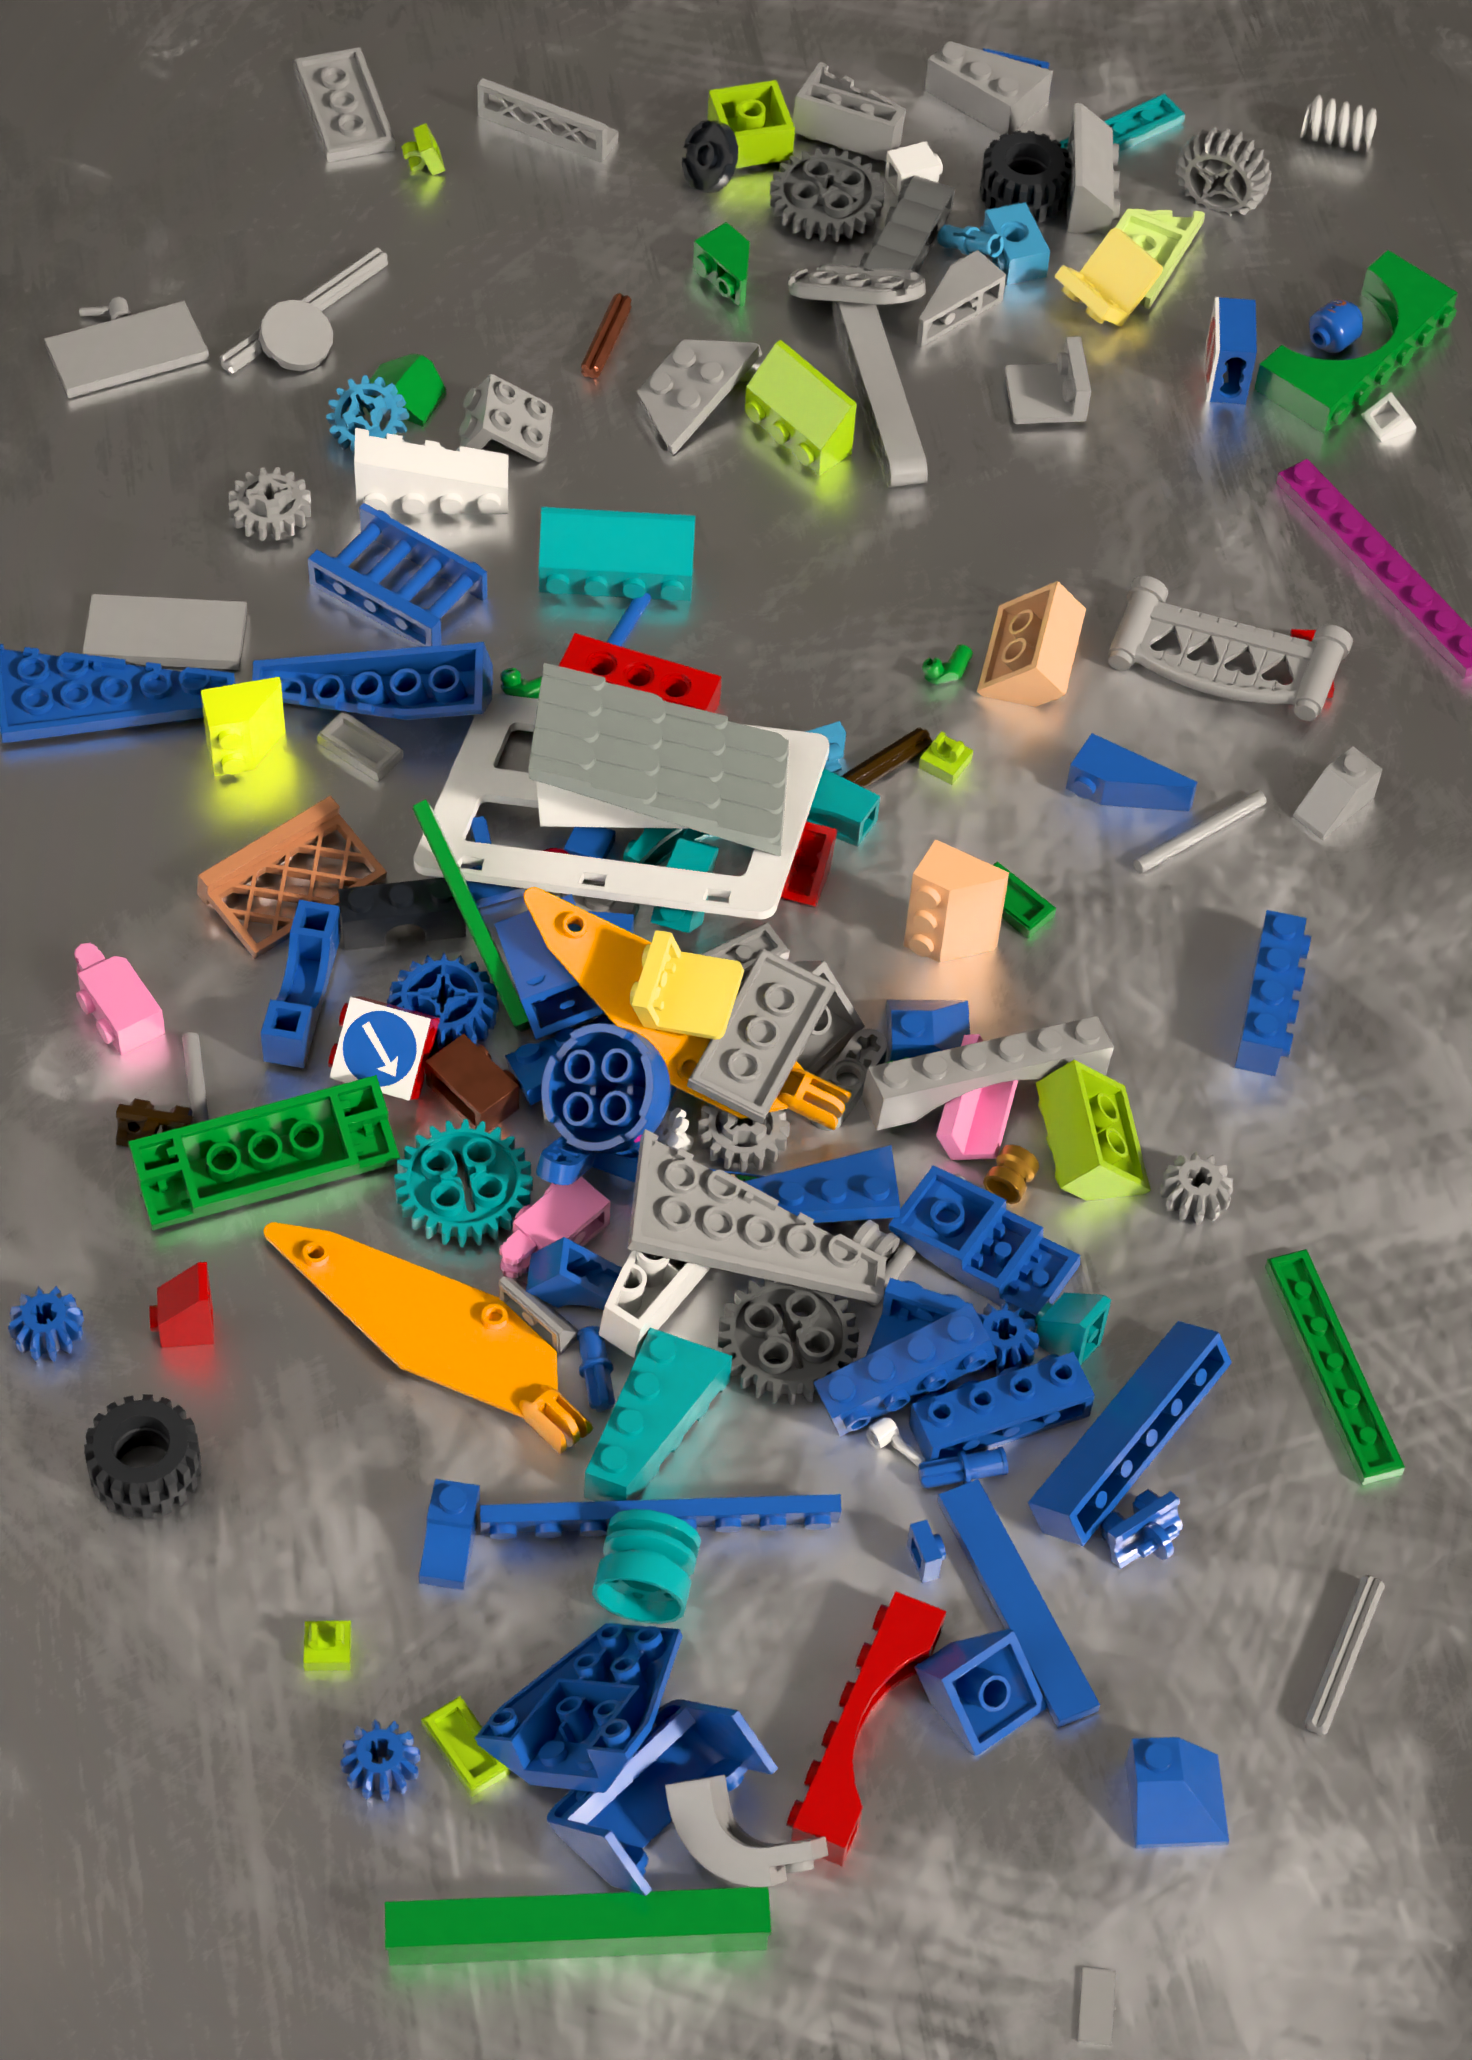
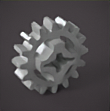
M277 467L272 474H267L265 468H260V475L258 476L247 472L245 473L246 482L236 480L234 482L235 490L229 491L230 518H234L237 529L245 527V535L248 537L255 532L259 533L260 540L262 541L266 539L267 534H273L276 541L280 540V533L282 532L293 536L295 535L294 526L304 528L306 526L305 517H311L310 490H306L303 479L295 481V475L292 471L285 476L281 475L280 468Z
M711 1104L710 1106H703L701 1109V1120L698 1122L701 1148L710 1149L711 1161L718 1160L721 1157L724 1158V1168L727 1170L733 1163L739 1164L741 1172H746L748 1164L751 1163L758 1170H762L765 1158L775 1163L778 1157V1150L785 1151L790 1130V1122L786 1121L787 1110L768 1113L763 1124H760L750 1118L740 1119ZM718 1121L721 1123V1134L716 1129ZM769 1123L772 1130L770 1135L766 1133L767 1127L765 1124Z

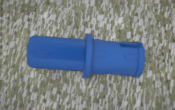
M587 1326L577 1332L578 1335H576L582 1360L579 1374L582 1378H585L589 1407L595 1409L596 1412H604L615 1405L610 1375L614 1370L613 1362L607 1357L605 1339L598 1335L600 1327Z
M1003 1447L965 1454L962 1450L958 1451L957 1456L922 1462L918 1465L919 1480L923 1488L926 1489L959 1482L966 1484L971 1482V1480L997 1475L1003 1476L1008 1473V1461Z

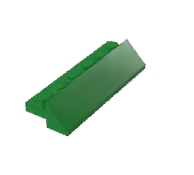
M377 1075L128 1141L140 1196L143 1198L152 1231L397 1164V1161L400 1160V1155L389 1124V1113Z

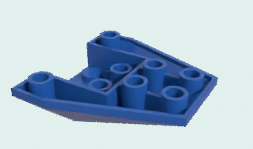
M605 1623L501 1705L475 1736L477 1744L530 1785L606 1793L652 1730L683 1637L680 1629Z

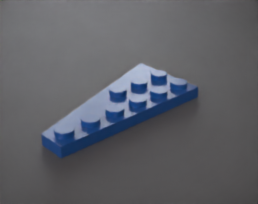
M0 644V731L2 743L203 718L201 690L236 684L234 673L187 667L182 671L162 669L159 663L146 662L145 667L127 665L125 659L64 652L60 656L40 654L38 648L24 647L22 652L4 649V644Z

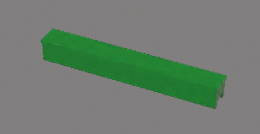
M769 1887L650 1891L646 1896L633 1892L385 1902V1950H388L389 1965L767 1950L768 1937L771 1935Z

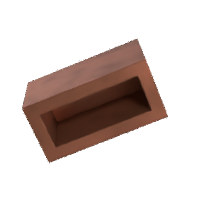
M462 1034L425 1061L426 1084L463 1120L468 1119L472 1129L476 1130L478 1124L484 1121L485 1130L489 1132L519 1109L520 1086L516 1077L509 1070H502L492 1061L487 1049L479 1043L474 1044L465 1034Z

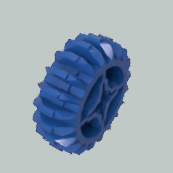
M443 953L440 960L433 961L427 954L423 965L412 960L409 971L400 970L397 976L398 981L392 982L390 986L387 1004L440 1018L432 1048L433 1051L439 1052L462 1034H465L474 1044H477V1040L486 1042L489 1030H493L497 1023L496 1016L499 1012V1001L497 1000V989L494 983H490V976L487 971L479 972L476 961L464 965L461 955L455 961H449L446 954ZM442 999H446V1004H444V1012L441 1013L440 1008H442Z

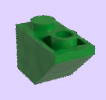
M725 222L694 241L693 268L698 275L705 277L718 288L724 297L729 298L739 307L745 305L750 241Z

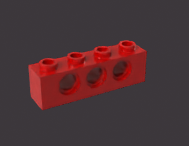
M574 633L559 664L560 667L605 677L607 683L656 694L663 701L715 713L720 702L722 676Z

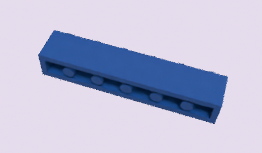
M1181 1321L1176 1322L1029 1500L1028 1504L1042 1533L1080 1546L1086 1544L1232 1364L1219 1332Z

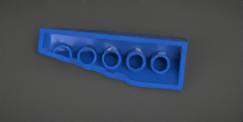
M484 642L253 661L252 681L280 677L283 703L413 720L484 714L492 701L493 664Z

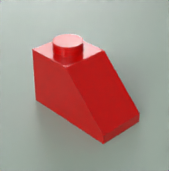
M207 1262L196 1263L157 1288V1305L149 1306L151 1332L159 1331L161 1348L214 1344L213 1304Z

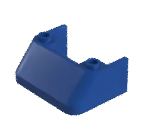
M676 1699L658 1709L652 1730L606 1793L570 1790L552 1807L546 1819L557 1836L610 1886L646 1896L652 1888L643 1877L646 1872L645 1867L649 1861V1857L643 1848L672 1821L665 1785L725 1774L727 1790L729 1792L741 1784L744 1779L743 1774L747 1770L772 1775L778 1767L739 1710Z

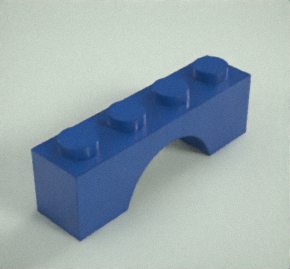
M299 900L290 930L288 958L283 983L277 999H270L261 1030L264 1062L305 1068L342 935L340 906Z

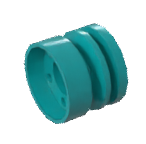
M630 1509L618 1512L610 1518L607 1537L605 1538L602 1551L605 1557L600 1559L592 1591L593 1597L608 1612L627 1620L647 1624H665L677 1621L684 1616L692 1583L689 1576L694 1573L696 1558L701 1544V1538L697 1530L679 1518L654 1510Z

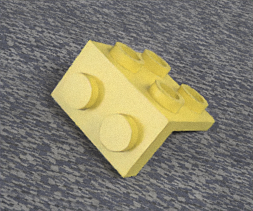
M1113 228L1080 272L1062 265L1054 277L1064 285L1061 291L1077 303L1081 300L1088 306L1085 312L1092 319L1100 324H1103L1106 320L1122 327L1161 275L1163 268L1159 262L1127 234L1118 228Z
M655 930L651 945H646L643 952V970L640 980L633 984L630 993V1004L643 1027L714 1040L722 1038L725 1034L744 974L741 963L735 960L681 952L671 932Z

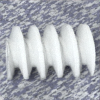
M1317 95L1312 104L1309 103L1300 137L1303 138L1308 130L1311 129L1313 141H1317L1321 134L1325 133L1326 144H1331L1334 138L1339 136V145L1342 148L1352 139L1354 151H1358L1364 142L1366 143L1368 154L1377 122L1376 109L1372 108L1367 116L1363 117L1361 105H1358L1351 114L1349 113L1348 102H1344L1341 108L1336 110L1335 99L1331 98L1328 104L1322 107V97Z

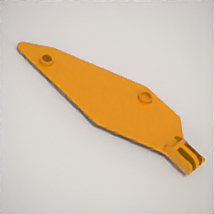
M528 888L524 893V902L549 951L615 1026L627 1028L641 1034L658 1049L667 1065L671 1085L740 1119L748 1118L687 1087L688 1080L711 1039L643 1027L631 1006V989L633 984L640 980L643 970V952L646 945H651V942L540 888ZM577 924L582 930L573 932L567 926ZM796 1061L769 1113L789 1109L828 1129L835 1130L838 1124L837 1118L842 1116L845 1110L844 1104L849 1102L852 1093L805 1071Z
M277 1222L269 1223L264 1227V1237L399 1368L523 1418L560 1455L566 1451L567 1447H572L579 1442L580 1437L584 1438L592 1432V1423L558 1392L557 1351L499 1297L332 1231Z

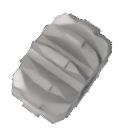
M1197 1151L1191 1155L1190 1160L1179 1155L1175 1159L1174 1165H1168V1168L1165 1169L1163 1175L1164 1182H1162L1160 1189L1161 1197L1167 1199V1212L1180 1211V1222L1188 1216L1193 1217L1197 1225L1203 1222L1204 1216L1215 1222L1216 1218L1219 1217L1220 1211H1226L1231 1201L1230 1194H1232L1234 1187L1233 1179L1227 1177V1165H1214V1155L1207 1158V1160L1200 1159Z

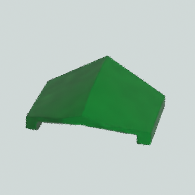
M409 354L382 363L370 378V382L374 384L378 376L382 377L385 387L393 383L398 390L397 395L402 394L406 401V404L403 406L409 413V418L406 420L422 427L447 394L446 387L433 362L420 354Z

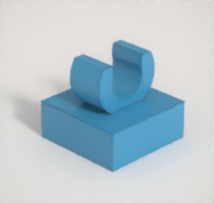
M838 721L806 731L822 734L829 740V755L824 768L833 773L841 771L842 767L837 759L844 756L846 731L841 722Z

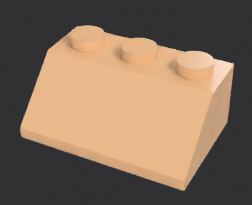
M1058 581L999 605L977 692L984 697L1037 707L1065 696L1086 608Z
M935 839L912 876L904 946L919 956L929 957L937 962L993 951L998 944L1009 872Z

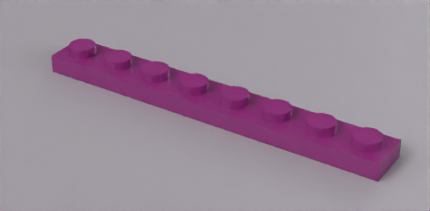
M1308 459L1279 472L1276 484L1463 679L1471 676L1472 628Z

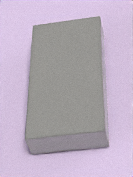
M341 711L317 734V741L320 745L377 782L403 759L402 748L345 711Z

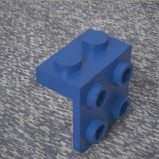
M890 1278L884 1294L882 1314L866 1356L971 1303L964 1302L960 1297L953 1294L943 1295L924 1289L912 1281H899ZM949 1383L941 1389L929 1392L927 1394H944L946 1393Z

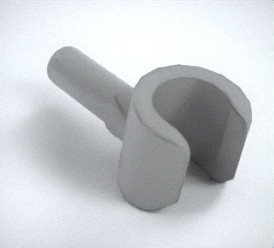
M116 297L110 301L109 305L103 307H80L79 314L81 317L111 316V320L131 315V311L128 309V303L124 298Z

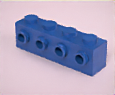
M1270 910L1266 911L1235 1068L1275 1076L1280 1057H1289L1293 1033L1286 1032L1287 1023L1295 1024L1299 1007V1000L1292 999L1293 991H1301L1305 968L1298 966L1299 958L1307 959L1311 936L1304 934L1307 918Z
M971 1303L815 1381L814 1385L841 1437L851 1431L863 1428L869 1422L889 1412L903 1408L909 1402L929 1392L941 1389L949 1382L969 1372L981 1369L987 1363L997 1359L991 1338Z
M1074 1352L1061 1356L1052 1354L1042 1358L1034 1365L1021 1369L1011 1367L1002 1371L996 1377L981 1382L971 1380L963 1383L956 1390L941 1395L931 1393L921 1397L916 1403L912 1404L909 1427L925 1458V1462L957 1456L958 1451L962 1450L965 1454L985 1451L1089 1417L1095 1394Z

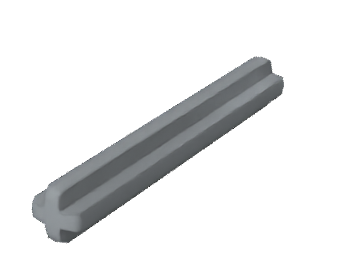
M1364 1575L1361 1578L1304 1722V1726L1308 1731L1315 1732L1318 1735H1325L1329 1730L1385 1587L1382 1580L1371 1575Z

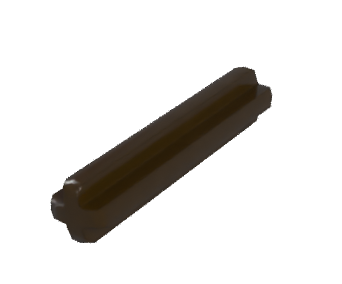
M916 728L841 775V777L866 788L927 750L932 743L930 733L926 729Z

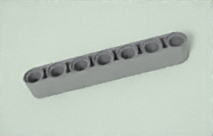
M833 301L834 320L887 486L892 488L926 483L928 469L925 453L876 304Z

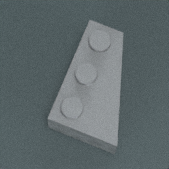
M948 41L928 58L925 91L1001 135L1005 133L1011 135L1013 131L1021 127L1049 102L1053 71Z
M820 61L796 95L792 120L795 133L803 135L807 139L819 140L835 145L842 150H851L867 155L874 160L887 161V151L898 149L901 145L906 109L873 90H870L868 94L854 87L853 79L848 76H844L842 79L828 72L829 66Z

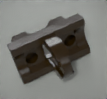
M136 1098L130 1105L119 1104L116 1110V1145L129 1147L128 1141L157 1134L160 1125H162V1132L194 1124L193 1111L189 1107L177 1105L170 1112L154 1110V1105L150 1101Z

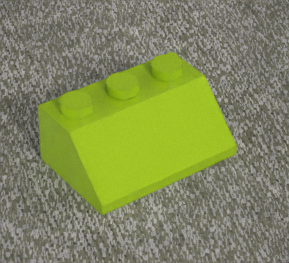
M782 340L776 342L746 386L745 413L749 419L762 426L778 444H783L797 457L801 464L808 466L818 475H821L852 455L857 403Z
M1072 1060L1036 1082L1040 1099L1038 1107L1044 1116L1048 1133L1046 1141L1052 1151L1056 1167L1055 1179L1061 1189L1086 1201L1143 1195L1151 1191L1126 1088L1123 1084L1076 1060Z

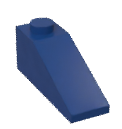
M1091 733L1070 764L1066 789L1083 799H1089L1099 805L1189 811L1193 805L1197 781Z

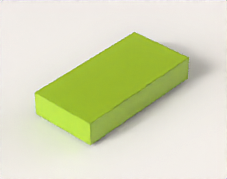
M461 1696L421 1719L423 1729L471 1798L511 1774L509 1768L477 1744L475 1736L483 1727Z

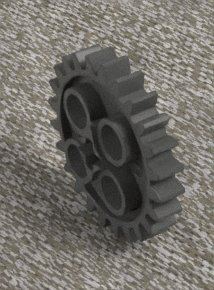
M816 148L815 155L810 156L804 150L802 151L801 160L790 156L789 164L781 163L779 172L773 173V181L770 182V207H775V217H782L783 226L793 223V233H797L802 229L806 230L807 239L814 233L819 234L820 241H824L826 235H831L835 241H838L839 234L842 233L849 239H852L853 230L863 234L865 233V225L874 226L875 217H881L885 197L884 182H879V172L871 173V163L861 166L860 156L852 160L848 159V151L843 152L841 156H836L834 148H831L828 155H823L822 151Z
M764 1279V1286L762 1287L752 1280L749 1281L748 1294L737 1290L734 1297L735 1304L726 1303L725 1317H720L719 1331L721 1333H718V1347L723 1348L721 1352L732 1356L731 1377L742 1374L740 1388L742 1389L755 1384L756 1398L761 1397L766 1390L772 1392V1403L775 1404L778 1402L781 1394H787L791 1405H795L797 1394L803 1393L808 1402H813V1394L816 1389L814 1382L853 1363V1358H857L859 1347L857 1342L860 1331L859 1328L854 1327L856 1314L846 1313L848 1300L842 1299L834 1302L835 1294L780 1282L775 1283ZM775 1307H779L783 1313L786 1333H782L783 1321ZM802 1311L808 1313L809 1316L801 1317L794 1313ZM761 1322L769 1326L766 1328L755 1327L753 1324ZM791 1342H795L794 1355L802 1369L797 1368L794 1363ZM817 1347L824 1350V1352L814 1353L808 1349ZM779 1359L783 1363L775 1365L767 1362V1360Z

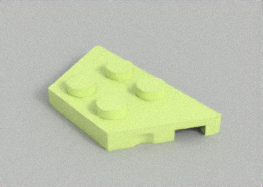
M1127 209L1115 228L1127 234L1159 262L1163 268L1161 275L1140 301L1144 308L1150 309L1203 224L1204 212L1193 211V217H1172V210L1146 211L1145 209Z

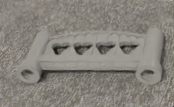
M1139 576L1132 581L1127 593L1129 603L1108 651V663L1111 667L1119 671H1126L1130 666L1137 663L1171 681L1207 694L1247 702L1290 704L1294 706L1295 715L1305 721H1312L1321 714L1340 661L1347 658L1353 643L1352 636L1348 631L1332 624L1322 625L1316 629L1311 642L1167 604L1165 601L1168 596V590L1156 578ZM1170 632H1175L1181 653L1170 655L1165 650L1155 651L1150 646ZM1209 641L1213 644L1218 663L1207 665L1202 660L1192 661L1187 655ZM1246 651L1251 656L1256 672L1251 675H1245L1240 670H1227L1224 665ZM1284 661L1287 663L1293 682L1289 685H1282L1277 680L1267 681L1261 675Z

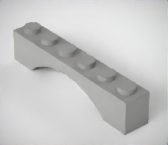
M1094 1016L868 1067L861 1099L876 1130L916 1122L946 1102L979 1088L1014 1080H1041L1072 1060H1076L1106 1076L1114 1045L1099 1017Z

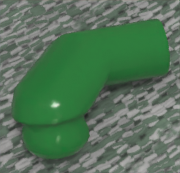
M960 644L955 647L948 662L942 663L941 659L937 657L934 660L928 658L922 665V671L925 674L924 678L934 685L959 680L973 656V651L968 646Z
M508 668L500 674L502 682L500 687L506 695L538 699L542 676L527 680L521 678L519 670Z

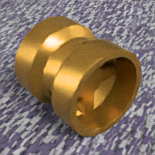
M1013 1144L1006 1145L997 1156V1166L989 1169L983 1184L987 1191L1006 1199V1203L1016 1204L1020 1202L1026 1192L1027 1187L1025 1183L1034 1179L1040 1165L1036 1157L1027 1149Z

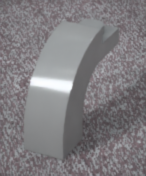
M725 1774L665 1785L670 1815L681 1841L703 1867L724 1880L748 1887L775 1886L787 1882L786 1873L814 1869L813 1860L828 1856L826 1837L773 1844L759 1841L748 1835L739 1826L732 1813Z

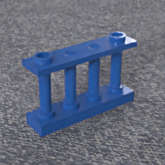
M363 503L359 507L361 532L336 557H330L317 549L308 558L309 583L419 647L441 645V618L466 592L482 601L487 598V571L482 569L477 563L469 562L392 519L386 512L376 510ZM374 540L391 549L367 574H360L348 567ZM404 558L421 566L397 592H392L379 585ZM435 575L452 584L429 609H422L410 602Z

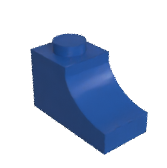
M563 1237L531 1254L526 1292L557 1308L567 1305H582L604 1310V1306L622 1267Z
M435 1479L427 1514L419 1584L464 1590L480 1515V1485Z

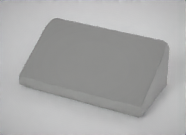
M505 1276L500 1278V1299L555 1349L557 1354L561 1355L577 1341L576 1335H578L577 1332L579 1330L550 1304L526 1292V1283Z

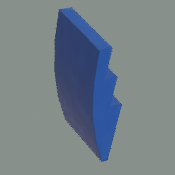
M934 1165L901 1207L900 1217L893 1218L889 1223V1230L965 1286L1000 1307L1006 1301L1009 1311L1014 1312L1023 1307L1025 1312L1024 1319H1035L1046 1303L1050 1302L1053 1304L1081 1263L1080 1254L1044 1238L1042 1226L1006 1210V1199Z

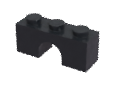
M445 878L338 889L340 920L345 950L385 946L387 932L394 927L407 924L416 925L424 929L426 941L466 937V923Z

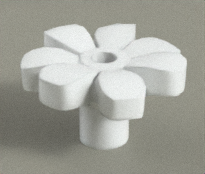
M675 1108L672 1112L667 1110L662 1123L654 1134L659 1136L657 1141L675 1150L682 1148L688 1151L694 1143V1138L685 1133L688 1129L689 1121L685 1119L687 1113L680 1108Z

